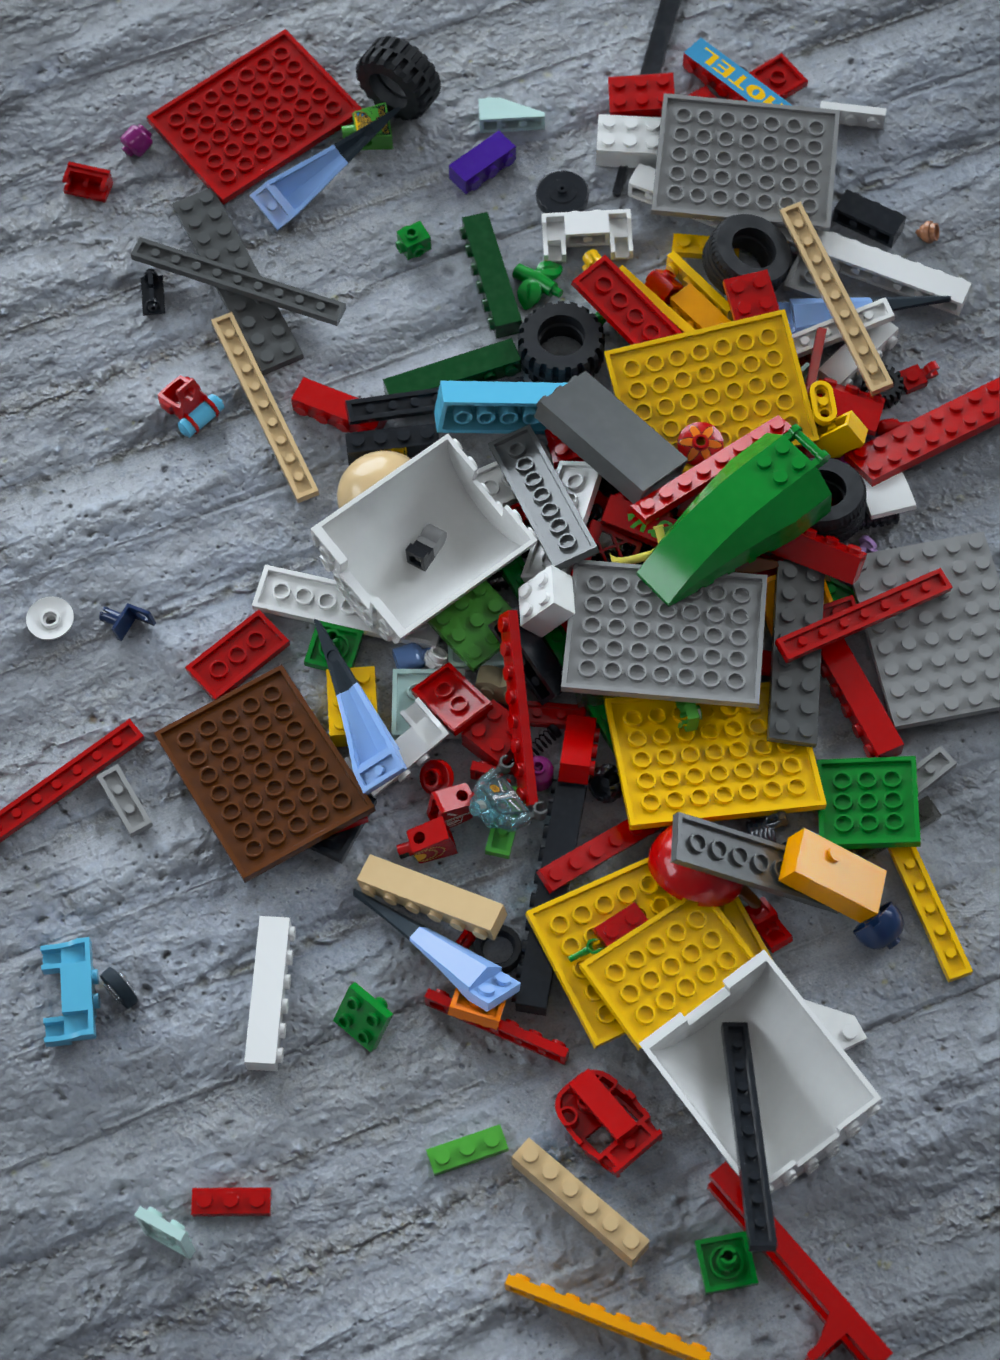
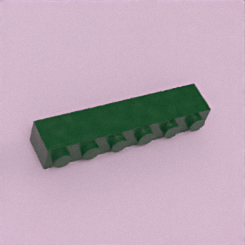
M488 212L462 217V227H459L461 240H465L467 244L464 245L466 256L472 260V263H470L471 273L473 276H477L478 279L476 281L477 292L482 294L484 298L481 299L483 311L489 314V318H487L489 330L494 331L496 339L519 334V328L522 324L521 315Z
M512 338L385 378L383 379L384 393L389 395L439 388L440 381H491L512 377L521 372V358Z

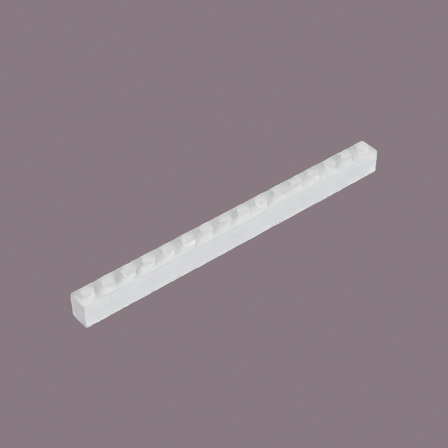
M638 163L628 182V196L652 205L656 169L652 166ZM690 218L715 228L721 222ZM777 227L786 237L792 256L797 257L799 251L786 227ZM816 231L831 262L842 265L841 274L905 297L951 296L950 302L929 306L957 316L960 315L969 295L971 282L946 274L941 270L929 268L919 262L904 259L899 255L890 254L877 247H871L857 240L840 236L835 232Z

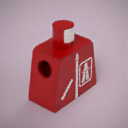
M466 783L431 792L426 814L429 820L443 816L449 828H452L473 818L475 808L479 805L475 801L482 800L486 802V796L482 789L471 792Z

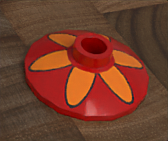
M695 422L687 425L677 439V450L688 458L687 464L691 466H696L724 447V440L720 431L715 426L706 422ZM698 439H703L705 441V444L699 446L696 443V441Z

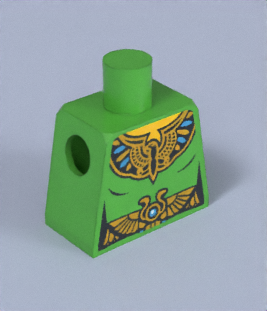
M386 103L354 111L352 113L354 125L341 126L343 139L388 113ZM390 122L362 150L393 149Z

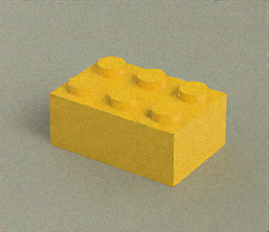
M375 666L350 668L378 713ZM326 669L329 736L336 747H346L348 743L329 669Z

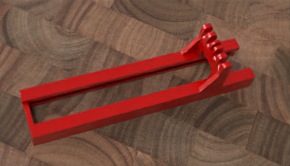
M725 1161L709 1175L711 1182L707 1185V1189L737 1224L746 1231L740 1178ZM774 1217L777 1250L776 1252H763V1254L824 1323L818 1343L808 1351L805 1360H824L841 1344L855 1360H886L892 1356L893 1352Z

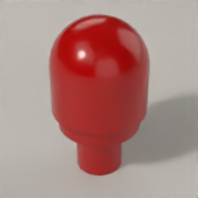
M894 418L883 419L879 421L876 431L881 436L908 421L899 422L898 419Z

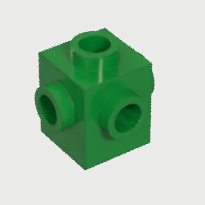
M421 221L404 226L399 231H396V248L400 254L403 253L407 260L420 257L425 252L432 250L431 237Z

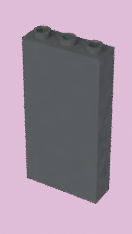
M587 371L579 376H573L567 384L558 386L549 396H543L536 405L538 408L534 417L633 504L680 476L688 461V458Z

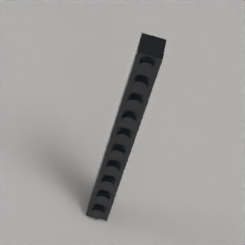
M553 779L551 793L555 794L553 802L549 801L547 807V816H550L549 824H544L542 838L546 839L545 847L540 846L538 861L542 862L541 868L577 848L588 784L561 782L558 779ZM536 869L534 884L537 885L536 893H531L529 907L535 908L568 893L570 882L549 893L536 872L538 870ZM526 919L525 931H529L528 939L522 940L521 954L524 955L523 964L518 963L516 978L520 979L521 986L520 991L512 996L511 1002H515L516 1011L546 1016L554 970L530 923Z

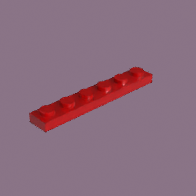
M628 819L544 866L536 873L548 892L552 893L664 827L630 830Z
M428 988L424 997L426 1006L448 1014L452 998L441 989L434 991ZM500 1019L497 1030L483 1027L480 1024L467 1020H461L560 1064L565 1065L568 1060L569 1048L566 1047L565 1043L557 1039L550 1041L543 1038V1035L536 1030L529 1029L527 1031L520 1028L519 1024L513 1020L506 1019L504 1021Z

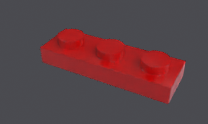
M271 1187L192 1188L191 1215L192 1217L271 1216L272 1189Z

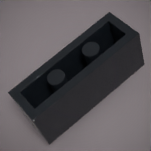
M846 189L834 208L832 221L892 249L904 229L906 216L902 215L899 211L891 210L881 205L879 202L867 199L857 192Z

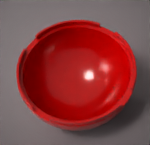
M673 825L662 831L654 840L649 851V870L655 881L675 898L681 901L683 898L698 902L697 906L717 907L732 902L744 887L742 884L671 863Z

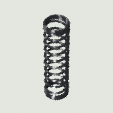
M550 724L547 730H544L543 734H539V738H535V742H532L536 744L541 752H544V750L537 744L536 739L540 740L542 745L548 749L547 744L541 740L540 736H544L546 741L552 745L551 740L545 736L544 732H547L554 741H557L556 738H560L562 732L556 725ZM532 747L533 752L540 756L539 752ZM514 758L507 763L508 766L513 762L515 763Z

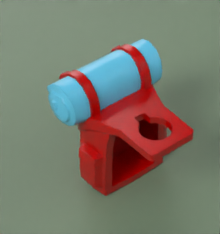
M182 375L170 382L157 394L161 408L180 419L178 428L183 435L189 438L199 433L200 429L214 417H217L220 414L219 412L225 408L218 396L214 394L207 396L201 391L195 379Z

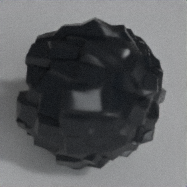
M602 764L600 767H596L594 776L590 775L588 780V787L594 798L603 803H612L621 798L623 793L618 769L615 765Z

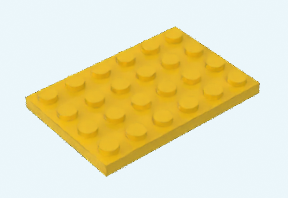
M683 898L682 901H677L579 965L582 973L638 1051L642 1049L639 1045L640 1042L680 1012L685 1017L722 989L725 978L755 957L719 906H697L698 902Z

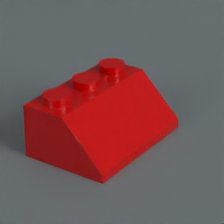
M819 378L818 381H826L833 388L837 408L836 417L852 410L868 429L867 434L875 436L885 398L880 393L872 396L870 391L868 393L860 391V388L855 385L846 384V386L837 384V381L832 378ZM817 394L818 397H824L822 394ZM821 414L822 417H828L826 414Z

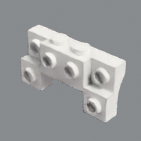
M631 209L541 214L544 261L566 262V247L610 245L611 260L633 259Z
M419 697L405 711L402 710L400 712L401 716L411 727L395 740L407 770L371 792L374 798L393 782L395 783L397 780L399 782L404 781L411 775L409 770L416 764L420 767L430 759L428 754L432 752L431 750L450 735ZM351 757L344 758L349 768L353 771Z

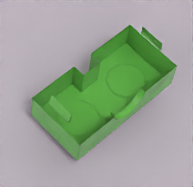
M675 701L677 708L680 710V717H688V719L682 720L678 724V728H682L683 724H687V726H684L685 732L698 730L699 720H702L700 706L695 703Z

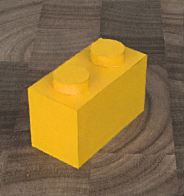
M851 410L836 417L831 425L816 427L819 442L815 444L821 450H826L831 455L830 458H840L846 452L861 448L864 445L868 429Z

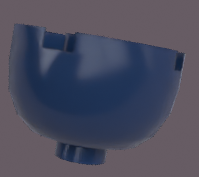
M889 901L879 907L877 915L859 923L853 930L854 935L864 946L870 949L880 950L886 946L888 949H892L901 941L899 935L904 927L903 916L899 909Z

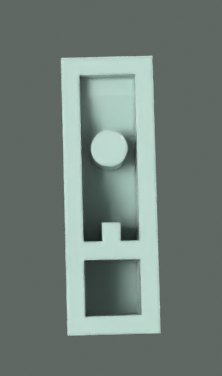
M500 97L478 99L480 133H492L498 130L500 132L545 129V112Z

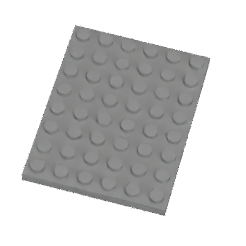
M664 93L651 214L723 221L727 217L737 214H752L770 221L776 227H786L780 215V209L801 201L816 231L829 232L831 227L840 110Z
M984 531L867 553L860 577L852 585L857 604L939 568L943 570L953 586L952 590L944 595L864 629L889 716L896 730L1000 711V581Z
M582 560L574 564L572 581L575 615L568 619L561 682L562 692L759 708L767 575L736 572L728 575L726 573L715 579L711 585L698 589L696 593L668 607L637 576V571L642 566L640 564Z

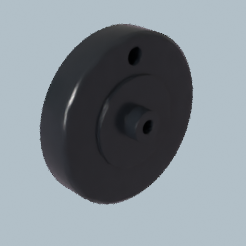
M564 170L551 172L544 176L537 185L536 202L543 213L584 211L588 204V185L581 176L574 172Z

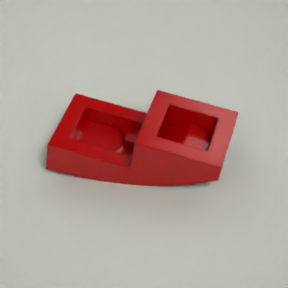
M762 896L759 898L761 906L758 909H753L749 905L744 908L762 941L770 952L774 953L793 942V937L778 919V913Z

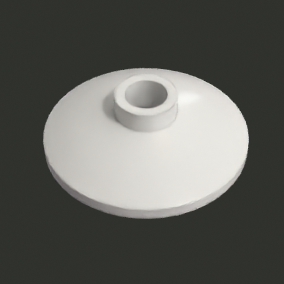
M53 596L37 600L31 605L26 615V624L29 631L35 637L42 640H55L64 636L71 629L74 622V613L70 604L62 598ZM50 620H55L54 623L48 624Z

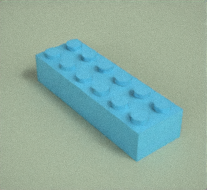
M440 381L434 409L437 433L509 434L530 424L535 434H545L544 430L547 428L534 417L538 408L536 405L543 396H549L558 386H564L567 383Z

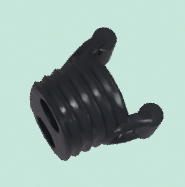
M779 811L765 818L746 822L748 834L777 843L775 829L788 825L785 811Z

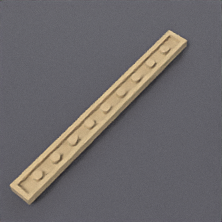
M801 201L780 209V215L871 395L873 396L893 388V381Z
M230 312L212 319V326L297 503L318 496L319 490L233 313Z

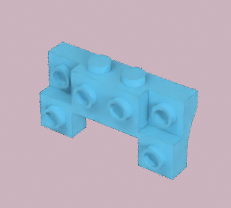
M90 937L40 946V951L43 955V965H41L43 974L60 973L63 1016L43 1018L46 1037H44L46 1047L72 1045V1041L96 1039L95 1017H97L96 1009L100 1008L99 993H95V984H99L98 969L93 967Z

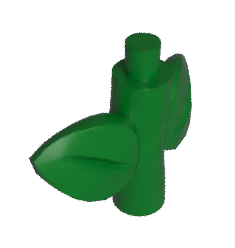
M545 260L540 262L536 269L529 268L520 263L514 268L512 277L522 281L517 293L519 302L525 311L535 306L543 293L549 297L554 295L560 298L562 296L563 290L558 288V283L553 281L562 273L563 268L560 264Z

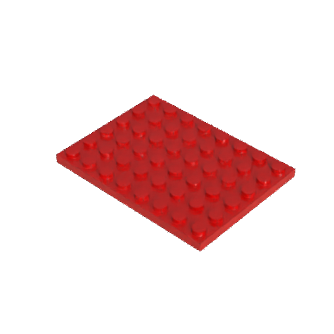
M284 29L146 117L147 122L199 179L218 196L220 202L224 205L339 131L341 126H347L353 122L352 113L362 108L308 51Z

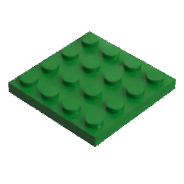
M916 756L817 760V767L827 803L825 809L818 810L819 836L844 849L921 847Z

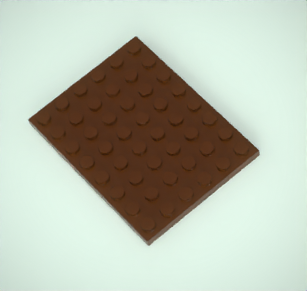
M282 664L154 732L157 741L244 883L376 811L374 804L368 795L362 792L355 775Z

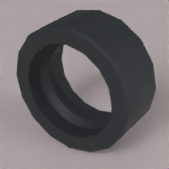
M502 925L497 937L508 939L512 944L513 953L507 961L495 964L502 967L501 972L507 974L512 972L521 960L522 943L519 935L511 927ZM476 937L474 953L485 958L483 947L489 938L482 940Z

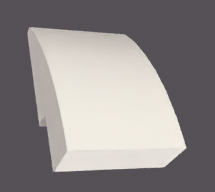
M903 472L873 487L862 477L867 493L866 513L871 520L917 509L913 494Z

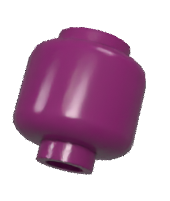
M141 124L138 126L131 125L120 138L121 143L124 145L121 149L130 157L133 155L142 157L152 146L153 141L151 137L153 135Z
M533 756L537 792H542L552 785L554 767L546 757Z

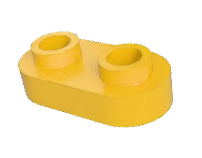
M826 381L814 382L809 390V401L814 421L821 426L831 425L837 415L833 388ZM817 394H822L824 397H818ZM821 414H826L828 417H822Z

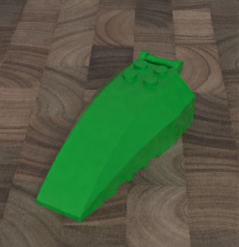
M798 424L791 426L784 435L766 433L731 459L689 505L637 571V576L668 607L696 593L698 589L711 585L715 579L726 573L729 575L735 572V569L747 562L750 564L756 560V557L767 551L772 552L796 539L831 512L832 493L818 470L828 462L831 455L826 450H821L802 432L803 429ZM796 439L815 457V459L811 461L792 443V441Z

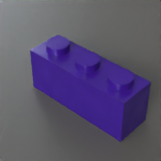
M498 130L448 165L449 179L466 195L472 190L478 189L489 178H494L505 167L511 166L516 160V146Z

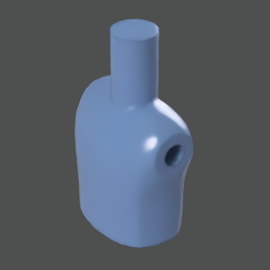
M413 642L393 648L392 655L396 668H423L426 663L424 655L431 648L422 649L420 645Z

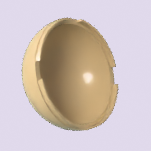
M375 451L356 459L348 466L340 479L337 490L338 508L350 502L411 458L394 451Z

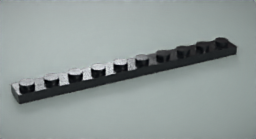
M722 1022L721 1034L749 1252H776L778 1245L748 1022Z

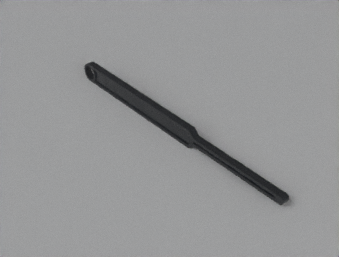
M681 0L660 1L640 75L660 74L662 72ZM619 166L612 190L613 196L616 198L621 196L628 166Z

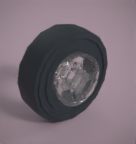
M109 967L100 975L104 982V988L118 1004L121 1003L125 1008L130 1009L138 1002V998L134 993L135 989L122 973Z

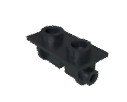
M147 269L144 277H141L143 316L166 314L163 275H158L154 269Z

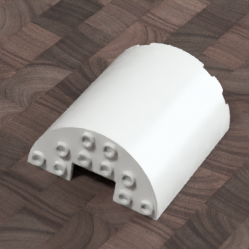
M449 434L443 436L311 528L314 546H320L321 556L319 558L326 571L333 572V578L336 582L334 584L342 596L369 628L373 629L376 627L381 638L388 642L392 640L394 644L399 643L533 547L538 541L536 533L532 528H527L524 525L522 517L515 509L512 510L508 504L503 507L499 501L495 502L490 496L487 486L479 483L476 479L478 469L475 460L471 456L467 457L462 451L463 448L460 442L455 438L452 439ZM431 524L445 531L447 538L428 569L423 571L407 563L405 549L410 543L413 544L426 525Z
M763 950L723 980L724 987L685 1017L680 1012L640 1042L639 1045L739 1176L721 1025L722 1022H748L770 1193L772 1194L777 1189L792 1184L803 1173L806 1172L807 1175L813 1173L820 1167L818 1162L826 1156L828 1159H831L841 1151L839 1146L847 1139L855 1136L861 1130L860 1127L881 1110L879 1105L882 1098L767 952Z

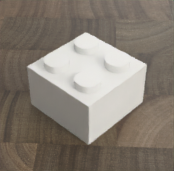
M553 565L548 566L518 588L520 626L540 637L545 636L575 615L572 576Z

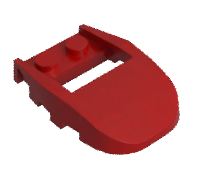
M591 1070L622 1107H625L637 1120L638 1128L619 1143L616 1141L612 1142L599 1154L586 1139L596 1132L602 1124L571 1090L569 1083L559 1091L555 1100V1111L563 1126L584 1153L594 1162L619 1178L620 1174L656 1142L663 1140V1132L660 1128L657 1130L654 1127L650 1114L641 1106L636 1099V1095L630 1089L626 1090L618 1084V1080L606 1072Z

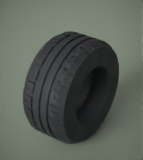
M752 214L732 215L721 221L707 240L702 253L703 267L708 279L724 295H726L723 287L724 279L768 269L775 292L789 274L792 265L791 249L783 233L770 221ZM733 248L742 249L752 254L759 262L761 268H754L743 263L736 256Z
M830 458L818 470L832 493V498L840 503L832 506L831 512L810 528L815 529L817 534L824 537L827 535L836 537L841 543L856 534L864 522L867 499L866 485L855 469L840 460Z

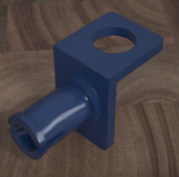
M129 603L126 604L121 613L104 607L102 610L106 613L101 611L99 614L100 621L113 625L112 631L119 641L123 640L135 619L152 626L156 624L151 612Z

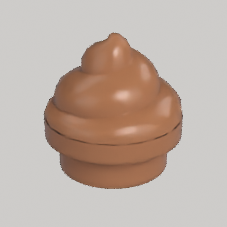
M926 221L915 233L924 242L933 243V241H938L940 229L938 223Z

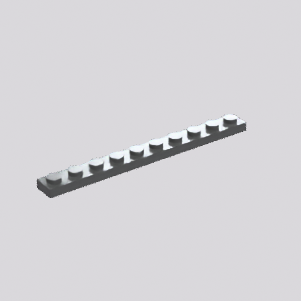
M139 237L130 254L132 260L338 326L346 310V303Z

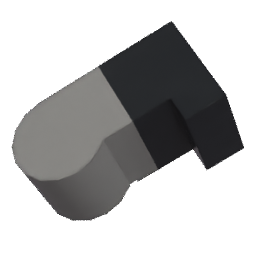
M431 524L426 525L413 544L410 543L405 549L407 563L426 571L445 544L447 533Z

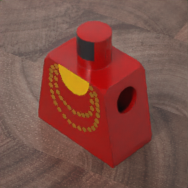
M443 816L407 830L406 833L409 841L396 845L400 859L414 855L419 863H426L458 854L452 831Z

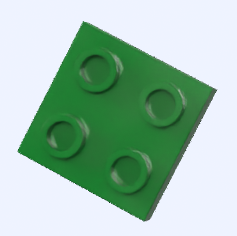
M320 621L348 667L353 668L364 632ZM315 626L304 665L326 671L328 665Z
M354 982L349 986L333 1021L369 1052H372L378 1047L393 1013L387 1009L388 1005L384 998H374Z
M746 1231L694 1241L706 1295L758 1285L759 1282L752 1252L748 1250Z

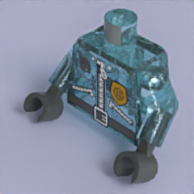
M503 755L495 769L492 767L478 779L473 789L474 795L470 799L469 811L473 816H479L488 828H500L509 832H515L531 824L533 819L543 821L547 816L548 810L539 812L544 805L542 801H539L533 805V811L530 812L504 776L500 777L501 773H509L514 765V762L509 766L504 765L503 763L508 755Z

